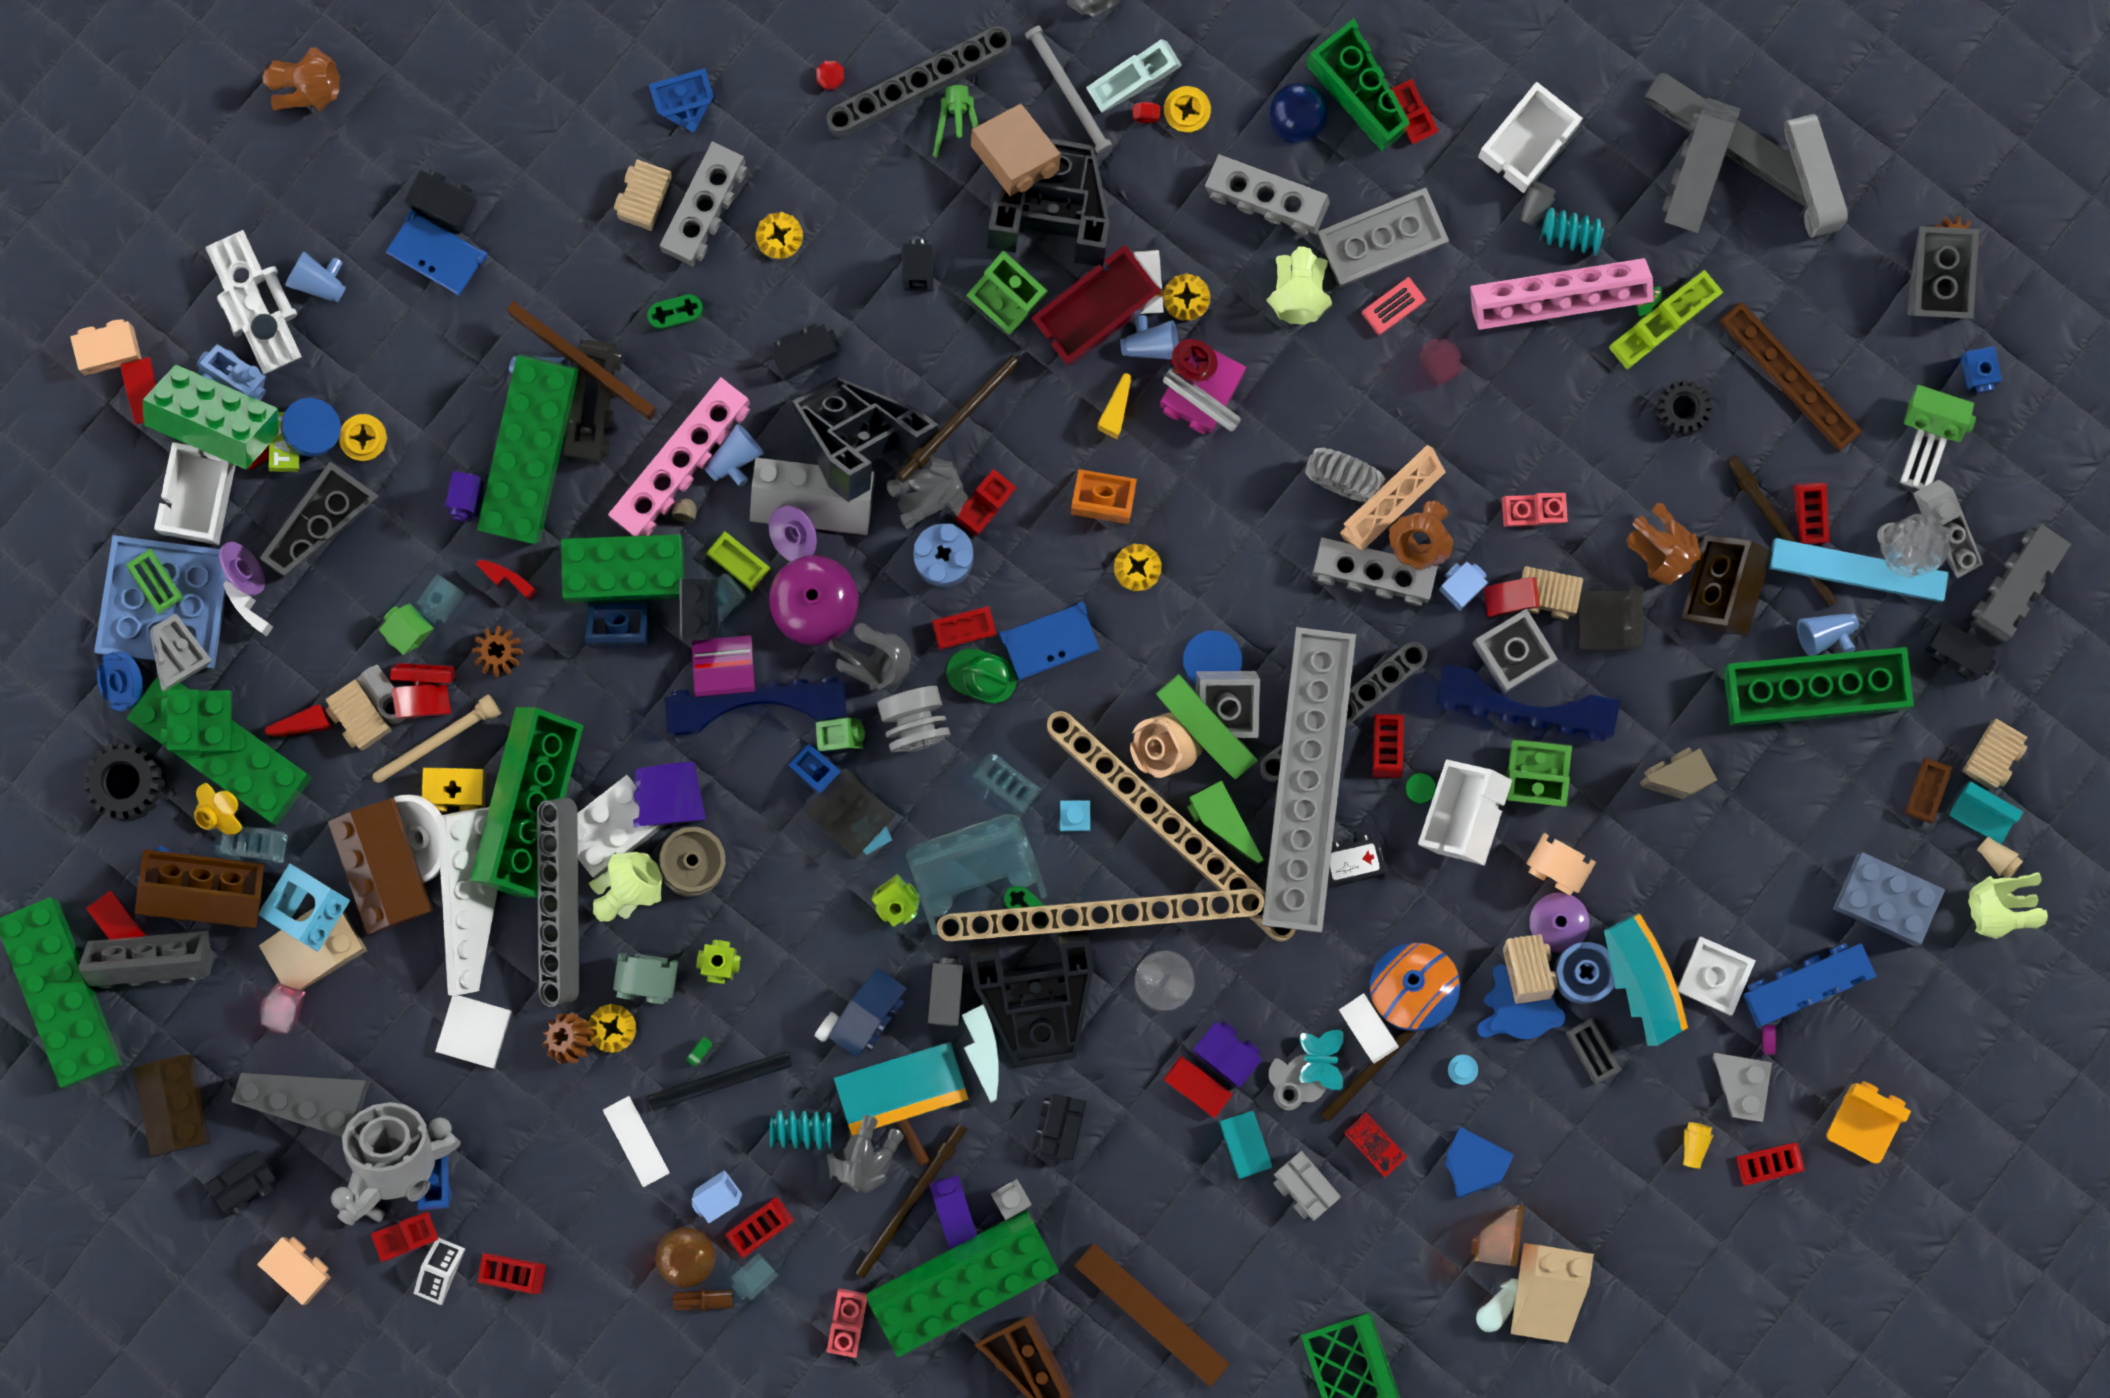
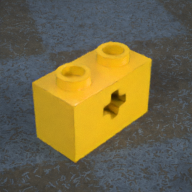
M423 768L422 797L431 802L439 812H447L448 807H459V812L484 808L487 772L484 769ZM453 784H456L461 789V793H456L455 798H452L447 793V789H452Z

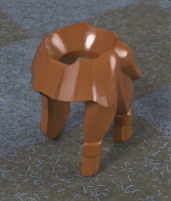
M317 47L310 48L298 63L272 60L269 68L264 70L263 83L270 90H277L283 87L297 88L293 94L272 95L271 105L274 111L283 108L314 105L318 112H320L337 99L340 91V75L336 69V63Z
M1436 500L1427 501L1423 505L1422 513L1417 512L1400 517L1389 528L1390 547L1394 549L1393 553L1400 562L1410 565L1416 570L1430 569L1431 566L1437 567L1439 563H1444L1446 559H1449L1454 540L1441 523L1443 519L1447 518L1449 513L1445 505ZM1415 532L1425 533L1430 538L1431 543L1418 545L1413 538V534Z
M1657 503L1652 508V512L1666 525L1667 533L1656 530L1651 524H1648L1643 516H1638L1632 524L1637 530L1632 531L1626 541L1628 548L1640 554L1647 562L1648 578L1655 579L1669 586L1672 585V582L1690 571L1695 561L1701 560V551L1696 533L1691 534L1683 525L1674 520V517L1667 511L1663 503Z

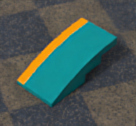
M1633 914L1604 930L1615 988H1626L1631 1017H1642L1647 1046H1658L1687 1029L1688 1025L1682 1001L1671 970L1655 937L1640 914Z
M951 1042L834 1078L852 1136L859 1134L864 1115L877 1119L878 1122L874 1128L876 1129L969 1100Z

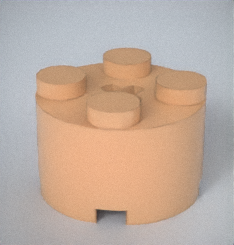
M1172 712L1140 722L1134 728V740L1130 743L1131 755L1137 767L1144 773H1150L1157 778L1188 769L1195 763L1203 749L1202 745Z
M1543 833L1526 863L1531 866L1528 872L1545 881L1547 876L1557 881L1554 887L1570 896L1573 891L1579 893L1596 862L1592 859L1588 864L1583 862L1585 855L1554 839L1552 844L1546 841L1549 835Z

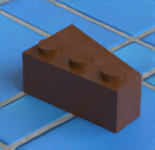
M1033 1313L974 1344L995 1363V1366L1000 1371H1003L1016 1384L1015 1386L1027 1398H1071L1074 1396Z

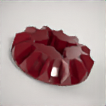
M1187 339L1175 346L1172 351L1170 364L1174 365L1175 374L1180 373L1185 381L1193 380L1198 384L1204 380L1208 382L1215 374L1218 360L1215 352L1209 345L1200 340ZM1191 354L1194 361L1199 362L1196 369L1192 363H1188Z

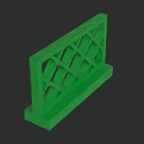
M1371 1312L1301 1335L1322 1398H1333L1335 1392L1348 1398H1357L1364 1382L1376 1388L1378 1394L1376 1398H1400ZM1354 1324L1358 1338L1352 1347L1337 1338L1342 1328ZM1337 1330V1332H1336V1334H1335L1334 1337H1332V1336L1326 1334V1333H1329V1332H1332V1331ZM1321 1335L1332 1341L1325 1356L1313 1351L1309 1339ZM1359 1342L1361 1343L1363 1352L1356 1349ZM1335 1343L1351 1351L1344 1366L1328 1359ZM1354 1353L1366 1358L1368 1367L1363 1376L1347 1368ZM1316 1357L1322 1360L1320 1367L1318 1366ZM1325 1363L1342 1370L1335 1385L1324 1381L1321 1371ZM1369 1371L1371 1373L1373 1381L1366 1378ZM1345 1372L1361 1380L1354 1395L1338 1388ZM1326 1387L1332 1389L1329 1396Z

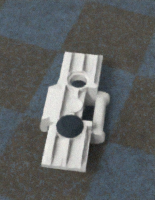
M243 230L205 247L225 290L218 295L217 300L228 317L234 337L241 336L242 332L246 335L263 374L265 375L302 358L286 324L287 321L297 316V312L291 308L276 276L278 274L276 267L261 269ZM239 268H245L249 271V278L244 283H236L233 279L234 272ZM265 280L279 308V311L271 315L260 296L257 286Z

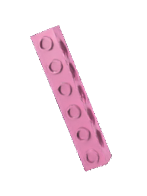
M1645 258L1470 286L1472 312L1478 330L1654 302L1653 277Z
M720 377L608 514L609 518L631 536H649L657 525L654 521L661 513L666 515L675 504L673 498L679 490L682 492L687 490L694 480L692 477L693 473L698 467L703 469L713 457L710 454L717 444L719 446L722 445L731 433L729 429L736 421L740 424L750 412L748 408L750 405L749 399ZM716 409L727 411V417L721 422L711 419V414ZM699 431L708 434V440L702 445H697L692 441L694 434ZM680 454L690 457L688 465L683 468L674 465V459ZM661 477H667L671 480L670 487L664 491L655 488L656 481ZM648 500L652 503V508L648 513L641 514L636 511V506L640 501Z

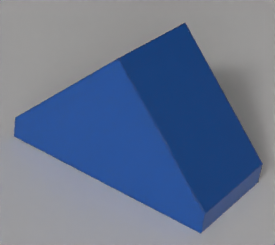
M810 744L788 765L821 797L842 777L841 771Z

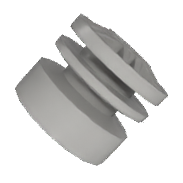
M937 686L909 690L877 702L882 722L897 723V727L886 732L887 738L901 737V739L889 744L892 753L901 751L914 752L929 748L951 736L948 727L935 729L936 726L947 722L946 717L931 715L932 711L943 706Z

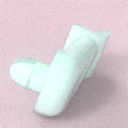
M1512 1278L1500 1285L1502 1289L1485 1306L1478 1310L1476 1320L1480 1329L1485 1332H1493L1503 1325L1515 1306L1518 1287L1517 1279Z

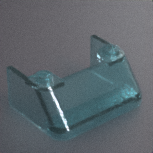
M1005 814L916 844L906 853V858L933 935L938 934L933 917L947 913L953 905L952 895L1008 877L1012 885L1022 887L1036 882L1041 898L1047 897L1038 865L1019 816L1015 814Z

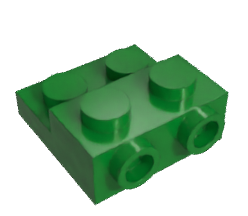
M167 690V697H162L161 700L162 715H167V727H162L161 742L162 745H167L169 752H232V692L230 690Z

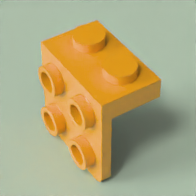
M1862 1081L1861 1085L1858 1083L1850 1085L1826 1133V1137L1829 1141L1877 1164L1882 1161L1900 1123L1907 1121L1911 1111L1904 1107L1906 1102L1892 1095H1889L1887 1099L1877 1093L1879 1090L1877 1087Z

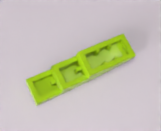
M1705 270L1640 320L1628 332L1613 342L1609 349L1628 370L1717 299L1723 291Z

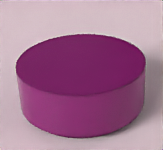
M1775 1024L1762 1026V1045L1765 1055H1775L1776 1052Z

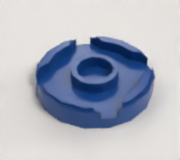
M315 398L299 399L292 403L282 416L280 426L284 441L287 444L289 443L298 454L309 457L321 456L327 453L336 444L341 432L340 419L333 407L323 400Z
M1208 630L1197 634L1188 642L1183 654L1184 670L1187 677L1196 685V671H1240L1242 667V653L1239 645L1230 635L1221 631Z
M117 651L104 655L102 658L104 659L103 664H100L97 670V683L100 694L104 700H109L111 703L109 706L113 710L121 712L134 708L141 699L143 692L142 677L138 665L126 652Z

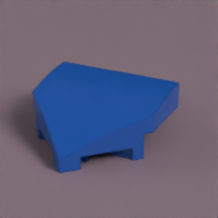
M703 68L649 84L657 113L694 133L714 97L706 69Z
M1462 1127L1458 1129L1446 1154L1447 1161L1445 1162V1167L1449 1169L1456 1186L1455 1192L1458 1199L1481 1190H1491L1495 1185L1500 1184L1514 1154Z

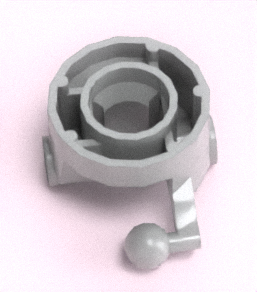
M392 1102L372 1105L360 1111L347 1124L342 1136L343 1152L348 1165L354 1173L366 1180L367 1189L359 1200L354 1202L355 1194L350 1188H336L332 1193L331 1203L336 1209L347 1210L354 1218L359 1219L368 1213L381 1199L387 1200L404 1196L410 1201L421 1199L429 1190L430 1182L428 1179L435 1166V1160L450 1154L461 1144L451 1133L452 1125L445 1118H435L429 1123L427 1131L426 1124L417 1111L407 1105ZM429 1135L436 1141L431 1142Z

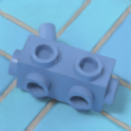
M216 344L210 352L205 351L197 361L199 375L261 401L266 392L263 389L266 376L256 366H249L240 360L232 351L225 350Z

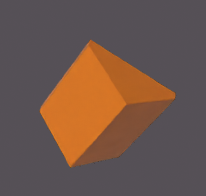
M1078 469L1071 515L1130 524L1137 479Z

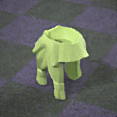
M1298 247L1297 250L1292 252L1291 257L1289 255L1277 256V290L1272 292L1266 301L1274 309L1280 320H1284L1289 324L1305 325L1315 322L1320 318L1324 311L1332 306L1330 296L1322 291V280L1324 279L1328 260L1317 258L1312 253L1311 248Z
M628 852L612 854L608 863V871L589 882L590 887L597 894L604 893L605 889L611 886V890L606 895L595 899L593 902V914L600 922H609L618 914L620 917L627 919L632 911L637 908V905L651 906L661 901L663 876L659 865L646 853Z
M2039 872L2029 876H2019L2018 878L1993 879L1989 876L1974 886L1969 892L1970 898L1968 903L1971 908V917L1976 923L1977 928L1975 931L1979 934L1998 939L2013 929L2024 927L2038 929L2045 925L2048 919L2047 910L2036 908L2025 912H2013L2009 909L2036 907L2038 903L2036 894L2025 897L2014 896L2011 892L2017 888L2039 885L2042 879Z

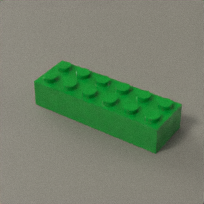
M524 354L516 356L477 527L478 531L531 544L541 541L580 368Z
M1907 647L1730 663L1723 668L1730 727L1905 711L1914 706Z
M157 676L126 719L162 744L161 730L162 727H167V715H162L161 700L162 697H167V690L165 692L162 691L159 676ZM178 683V684H176L175 686L171 687V688L168 689V690H190V689H188V688H187L186 686H184L183 684ZM233 720L232 752L175 753L276 826L312 779L310 775Z
M536 707L515 708L470 881L517 897L538 898L537 810L543 801L565 797L584 725Z
M49 897L1 917V939L60 1088L69 1089L122 1067L123 1063L93 987L87 985L80 973L79 964L81 957L58 899Z
M1026 1209L865 1295L896 1356L900 1357L1059 1273V1270Z

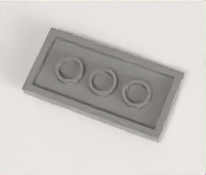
M1427 188L1317 232L1339 287L1449 243Z

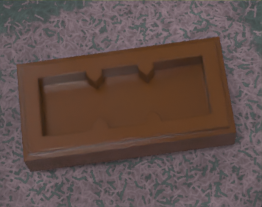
M1924 757L1903 814L1933 824L1953 767Z

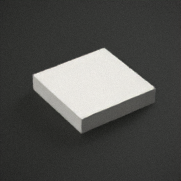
M1700 936L1677 987L1678 992L1683 996L1732 1016L1756 960Z
M452 995L435 1052L494 1069L512 1011L463 996Z

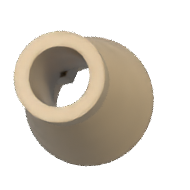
M1989 836L1977 849L1999 877L2003 875L2005 878H2010L2023 863L2018 857V853L1999 844Z

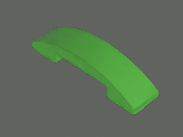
M1179 674L1156 693L1190 734L1235 780L1258 761Z

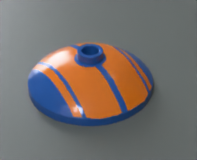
M1406 943L1389 950L1379 959L1372 971L1370 995L1375 1009L1389 1024L1403 1030L1422 1031L1442 1023L1453 1012L1460 995V979L1454 963L1443 951L1425 943ZM1411 977H1417L1419 982L1416 985H1411L1408 983V980Z

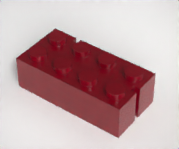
M1123 245L1104 260L1106 265L1111 267L1108 271L1101 265L1096 266L1031 317L1045 337L1053 341L1051 345L1064 362L1071 367L1165 294L1127 245Z

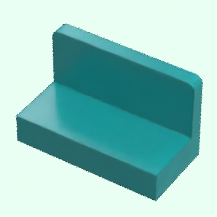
M1969 782L1963 787L1949 816L1981 835L1989 836L2001 844L2012 825L2019 821L2024 811L1978 785Z
M1253 1111L1219 1122L1238 1179L1272 1168V1163Z

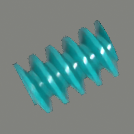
M1550 207L1545 215L1540 240L1543 236H1546L1547 245H1551L1554 239L1557 238L1559 248H1562L1566 241H1569L1571 251H1574L1576 246L1581 244L1582 253L1584 254L1591 246L1593 247V256H1597L1604 227L1601 228L1600 218H1596L1592 225H1590L1589 216L1587 215L1578 222V215L1574 212L1567 220L1565 210H1561L1558 216L1555 217V210L1553 207Z
M778 1110L775 1118L771 1116V1148L775 1147L779 1139L782 1148H786L791 1140L794 1149H798L803 1140L806 1149H811L814 1141H816L818 1150H822L826 1142H828L831 1149L832 1117L830 1112H826L823 1120H820L818 1112H814L812 1119L808 1120L806 1111H802L799 1119H796L795 1113L792 1110L789 1112L787 1119H784L782 1110Z

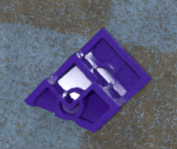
M694 762L671 763L635 769L636 790L634 792V802L639 806V817L633 819L634 828L697 823L706 820Z

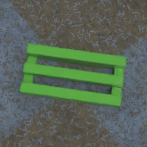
M151 548L126 564L158 615L164 613L166 609L173 607L175 603L184 600V597ZM146 559H151L173 593V597L169 598L145 561ZM138 564L141 565L162 597L164 603L159 605L135 568Z

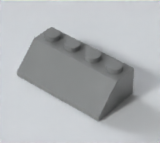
M755 458L750 522L769 524L770 517L777 508L790 505L803 511L812 522L815 530L868 536L875 483L874 472L871 474V489L847 502L828 487L819 465Z

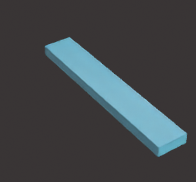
M1777 538L1773 540L1769 569L1940 603L1945 599L1948 572Z

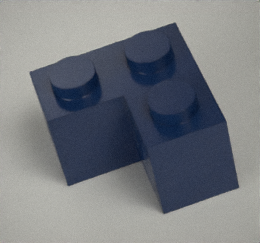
M877 967L851 999L828 1038L857 1058L864 1049L871 1051L880 1038L876 1032L882 1033L892 1019L888 1015L895 1016L905 1001L900 998L907 988Z

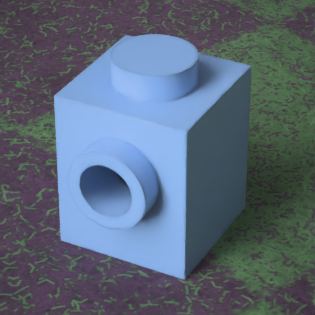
M1468 562L1463 566L1457 563L1444 575L1448 580L1440 587L1439 591L1460 611L1487 585L1488 582L1484 579L1487 575L1475 563L1472 566Z
M724 1170L695 1189L691 1199L693 1201L692 1206L700 1217L704 1216L707 1222L710 1223L737 1206L742 1193Z

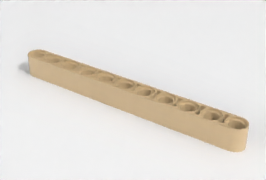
M1058 711L1050 715L1047 722V731L1050 737L1219 891L1230 890V882L1240 879L1245 883L1246 889L1259 890L1265 899V892L1070 714ZM1056 719H1064L1068 722L1069 728L1065 733H1056L1052 729V723ZM1078 739H1086L1090 742L1091 749L1087 753L1081 754L1074 749V743ZM1100 759H1108L1112 762L1113 769L1107 774H1102L1097 770L1096 763ZM1123 779H1130L1135 784V790L1130 794H1124L1118 788L1119 782ZM1145 799L1154 800L1157 804L1156 812L1153 814L1144 813L1140 807L1141 802ZM1167 819L1176 820L1180 827L1179 831L1175 834L1166 833L1162 827L1163 822ZM1189 839L1198 840L1201 843V851L1195 855L1189 854L1185 850L1186 841ZM1212 859H1218L1223 863L1224 870L1218 875L1211 874L1207 869V863ZM1247 894L1244 896L1242 903L1245 909L1252 911V902L1258 900L1256 895ZM1263 915L1248 916L1272 939L1279 942L1289 940L1296 931L1290 929L1287 935L1282 936L1275 932L1274 927L1261 926Z
M1248 888L951 913L939 919L937 932L946 941H960L1248 917L1257 915L1263 910L1265 899L1259 890ZM1247 894H1254L1259 899V906L1254 911H1249L1243 906V898ZM1218 896L1225 897L1229 902V909L1225 913H1218L1213 909V900ZM1187 899H1194L1199 905V911L1194 916H1189L1183 911V903ZM1158 901L1165 902L1169 907V913L1165 918H1158L1153 913V906ZM1127 904H1134L1139 910V916L1134 921L1127 920L1123 915V908ZM1098 906H1103L1108 910L1109 918L1105 923H1098L1093 917V911ZM1067 909H1074L1079 915V920L1074 926L1067 925L1064 922L1063 914ZM1038 911H1043L1048 915L1049 923L1045 928H1038L1034 924L1033 917ZM1007 914H1014L1019 920V926L1014 931H1010L1004 926L1003 922ZM978 916L985 917L989 922V928L985 933H979L974 928V921ZM948 919H954L959 924V931L955 936L945 932L944 924Z

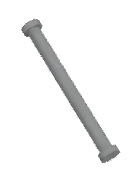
M1036 26L1030 29L1025 34L1026 38L1032 40L1095 143V151L1097 154L1106 151L1112 146L1109 139L1106 140L1048 46L1041 34L1043 32L1042 28Z

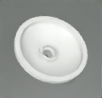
M417 795L394 797L420 874L425 883L433 879L441 871L437 816H440L441 813L431 802Z

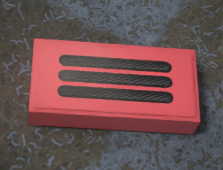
M1407 277L1364 309L1361 314L1377 335L1380 336L1424 304L1427 299L1410 277Z

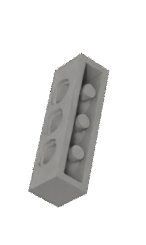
M713 141L711 142L659 245L663 253L694 267L697 260L702 261L708 249V245L705 243L709 235H715L720 226L721 219L718 217L722 209H728L733 200L734 193L731 191L735 183H741L747 172V167L744 166V156ZM720 173L727 177L722 185H714L710 182L715 174ZM702 200L712 201L713 207L709 211L703 212L697 208ZM692 225L699 227L700 232L696 237L689 238L684 235L687 227Z
M1218 154L1205 184L1206 191L1213 201L1220 204H1226V202L1237 205L1238 210L1251 215L1254 212L1265 215V220L1277 225L1284 222L1292 225V230L1307 235L1308 232L1317 234L1330 204L1328 194ZM1237 182L1247 184L1246 188L1241 192L1232 191L1233 185ZM1264 192L1274 194L1269 202H1261L1259 197ZM1291 202L1301 204L1300 209L1293 213L1288 212L1286 207Z
M1322 537L1312 576L1318 577L1317 581L1323 584L1335 585V582L1347 584L1346 588L1352 591L1364 592L1365 588L1376 591L1375 595L1381 598L1393 599L1394 595L1405 598L1404 602L1407 604L1422 606V602L1428 603L1430 600L1437 567L1431 566L1430 569L1416 570L1410 565L1400 562L1394 554L1365 548L1362 551L1355 545ZM1342 559L1349 560L1353 565V571L1350 573L1340 572L1337 568V562ZM1371 566L1378 567L1382 572V578L1379 580L1369 579L1366 569ZM1399 573L1407 574L1411 579V585L1400 587L1395 581V576Z

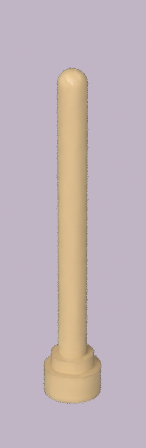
M487 694L479 699V704L475 705V710L376 771L372 776L373 781L376 783L383 782L481 719L484 721L488 718L492 720L499 716L501 711L493 698Z

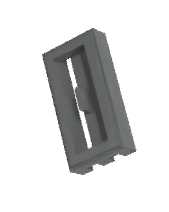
M1593 1018L1565 1032L1594 1085L1622 1071ZM1585 1028H1590L1613 1069L1607 1070L1584 1030ZM1574 1034H1580L1602 1075H1597Z

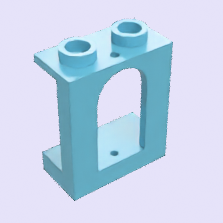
M289 863L258 915L319 952L350 900ZM308 892L315 898L313 913L304 921H296L292 917Z

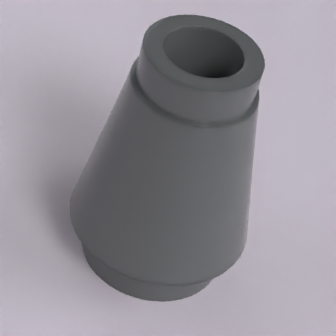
M1535 181L1533 186L1528 188L1520 221L1536 227L1537 223H1539L1555 201L1553 197L1556 191Z

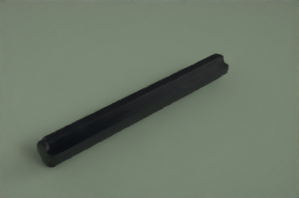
M785 1051L647 1096V1101L650 1109L655 1111L792 1066V1059L789 1052Z

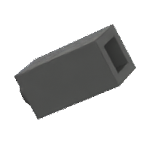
M940 958L939 963H933L928 1016L929 1025L959 1027L964 967L963 965H957V959Z

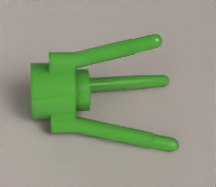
M953 85L945 88L946 97L941 98V113L933 156L935 158L939 156L948 109L950 113L955 114L956 135L958 138L962 137V113L967 112V108L973 129L979 126L974 109V99L969 96V88L967 86Z

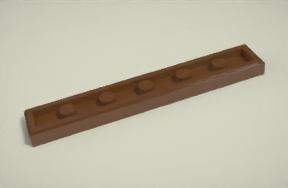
M512 301L507 307V312L511 318L648 421L652 420L657 414L656 408L517 303Z
M1742 301L1719 321V324L1838 452L1862 432L1857 424Z
M1095 1243L1074 1265L1210 1387L1230 1365L1229 1362Z

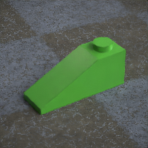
M1222 781L1189 798L1191 805L1187 806V809L1194 822L1200 820L1203 827L1254 864L1259 865L1263 862L1262 856Z

